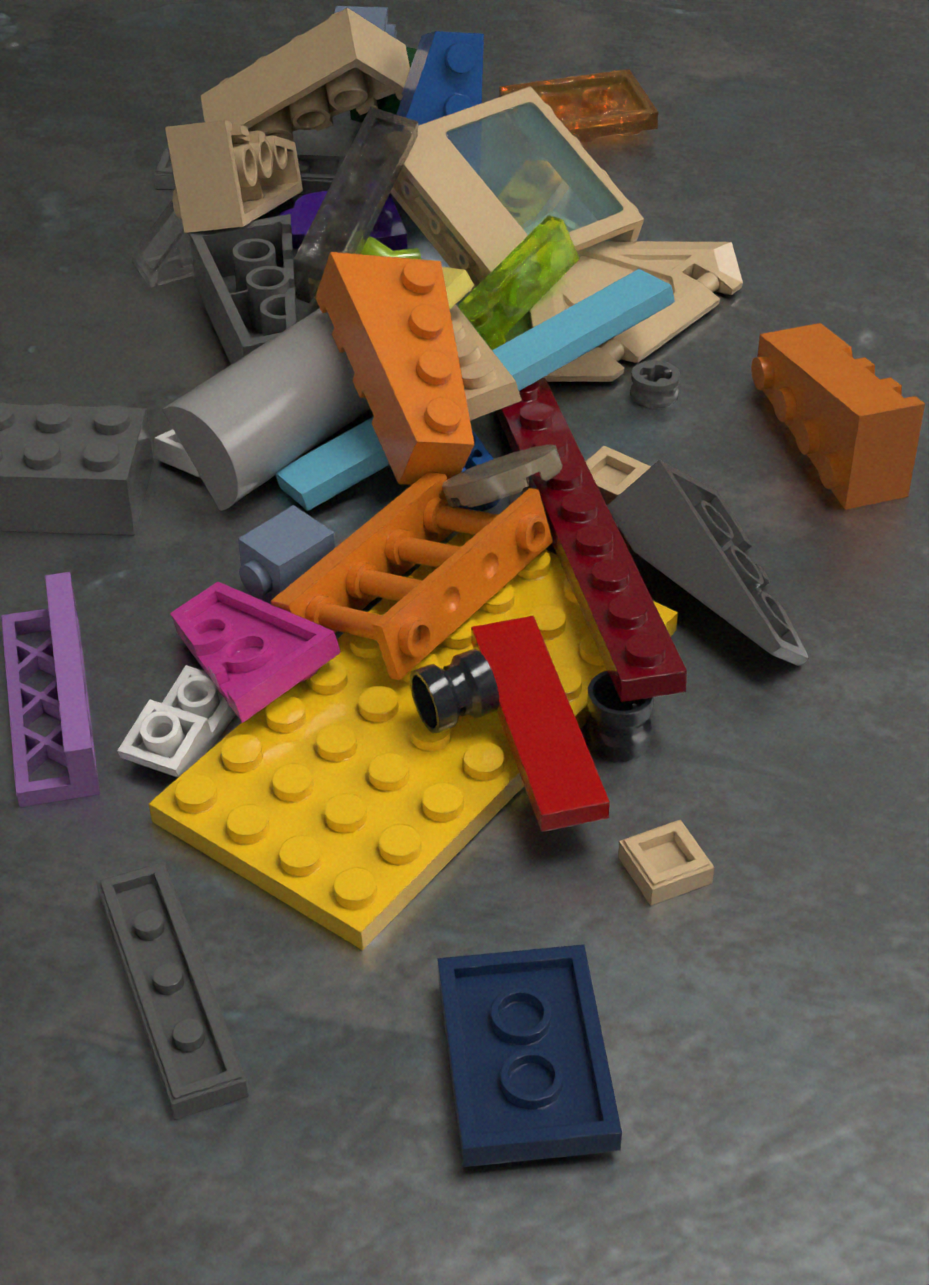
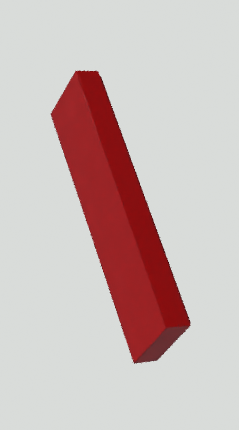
M534 615L471 627L473 649H477L483 654L493 671L499 692L497 713L541 832L608 819L610 801Z

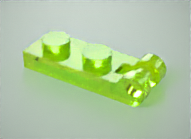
M548 215L459 304L458 308L491 350L505 344V334L580 259L564 220Z

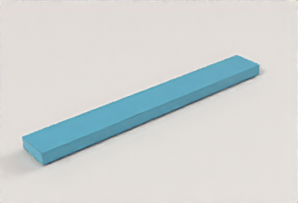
M637 269L492 351L516 380L518 390L520 391L672 305L675 302L672 285L641 269ZM374 417L278 471L275 475L280 489L308 511L390 465L371 424Z

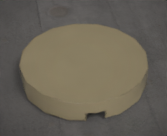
M556 445L532 447L469 468L446 480L442 488L449 506L453 508L460 505L474 507L522 492L523 488L529 486L528 482L530 480L528 476L537 472L540 473L542 480L547 481L560 473L562 462Z

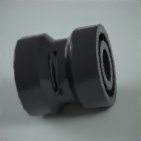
M477 649L453 656L450 665L444 666L443 669L435 664H431L411 671L410 689L414 704L422 722L433 734L455 727L460 715H470L474 718H479L498 710L499 692L493 671L483 654Z
M608 671L599 673L591 680L588 686L587 705L590 714L586 720V743L593 753L603 759L629 761L638 758L647 751L651 743L652 726L649 717L653 711L654 697L621 702Z

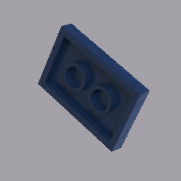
M585 945L437 958L438 981L463 1167L621 1151L622 1129Z

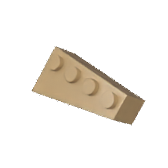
M346 8L341 12L332 14L324 22L304 34L294 37L289 43L269 55L257 59L254 64L232 77L222 80L217 86L200 95L204 121L227 120L232 122V126L243 125L248 127V131L259 130L265 132V137L278 136L290 141L294 140L293 131L299 129H316L320 131L333 126V116L354 108H356L360 115L378 109L376 100L396 93V97L399 100H402V91L410 71L406 45L349 8Z
M227 120L165 127L176 186L172 196L173 208L176 216L182 219L184 233L244 227L303 191L296 145L293 141L278 136L265 137V132L259 130L248 131V127L243 125L232 126V122Z

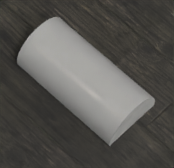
M320 308L162 409L220 511L231 507L274 477L286 465L301 458L371 409L367 399L359 397L352 381L355 374L346 352L340 353L332 337L334 326L328 313H322Z

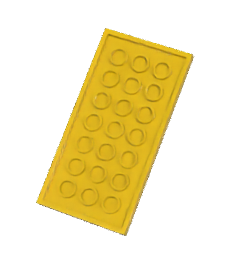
M459 532L446 544L462 547L474 535ZM545 549L411 671L431 664H435L443 669L444 666L450 665L453 656L472 650L471 627L534 615L581 729L590 714L587 705L588 686L595 676L607 671V668L558 556ZM421 565L408 578L423 581L437 567ZM383 598L368 612L383 615L398 601ZM653 601L671 637L677 631L678 612ZM343 633L337 638L341 651L340 654L321 666L311 678L299 682L245 722H241L148 804L153 823L363 951L524 787V783L497 711L479 718H474L470 715H460L455 727L433 734L422 722L414 704L410 689L411 671L401 680L390 678L378 641Z

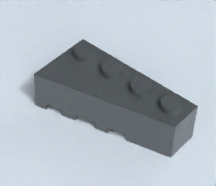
M290 214L255 220L244 227L190 232L195 286L231 365L297 323Z

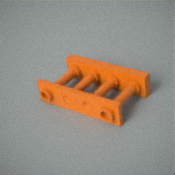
M427 472L273 598L271 603L276 607L328 628L335 633L338 631L378 641L390 678L401 680L553 543L540 492L537 489L529 488L500 514L460 507L453 508L448 505L442 488L443 483L447 480L446 474ZM454 531L474 535L462 547L441 543ZM416 563L437 567L423 581L402 576ZM377 597L398 601L383 615L361 611Z

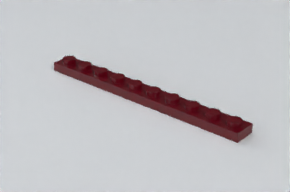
M545 377L519 391L520 402L499 409L495 413L513 453L543 445H556L562 462L560 473L547 481L541 479L539 472L528 476L530 480L528 482V489H537L540 492L553 540L552 544L620 701L625 702L686 692L687 670L552 391Z

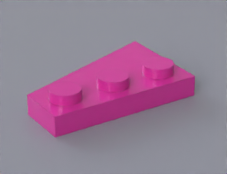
M216 582L170 613L178 635L242 723L299 682L311 678L321 666L341 653L334 631L220 582Z

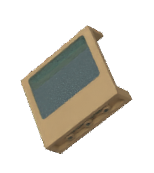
M531 86L387 136L382 140L376 175L450 268L467 271L474 284L469 292L485 312L503 306L510 279L514 276L607 239L629 242L637 241L644 218L639 213L637 207L624 196L612 182L608 173L599 167L582 147L580 141L569 132L556 117L551 107L544 103Z

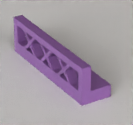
M70 572L45 575L48 600L47 609L1 615L15 788L19 807L100 795L79 619ZM51 630V636L37 649L17 639V635ZM39 669L56 677L41 692L23 684ZM43 713L61 721L46 737L27 728ZM48 758L68 769V776L30 781V775Z

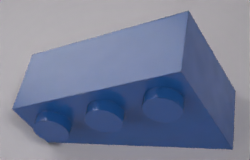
M434 31L421 36L402 91L403 97L394 123L391 124L387 136L482 103L484 34ZM481 122L446 135L478 175L480 173ZM376 168L371 183H382L376 175Z

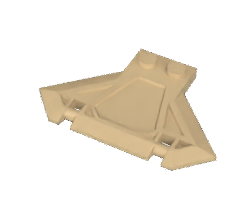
M551 214L525 232L534 242L543 243L578 228ZM602 241L512 277L509 287L527 296L531 328L637 269H641L672 285L675 300L672 305L545 376L546 381L612 382L624 374V367L618 363L620 359L639 363L719 305L720 298L714 292L733 295L742 288L743 281L732 242Z

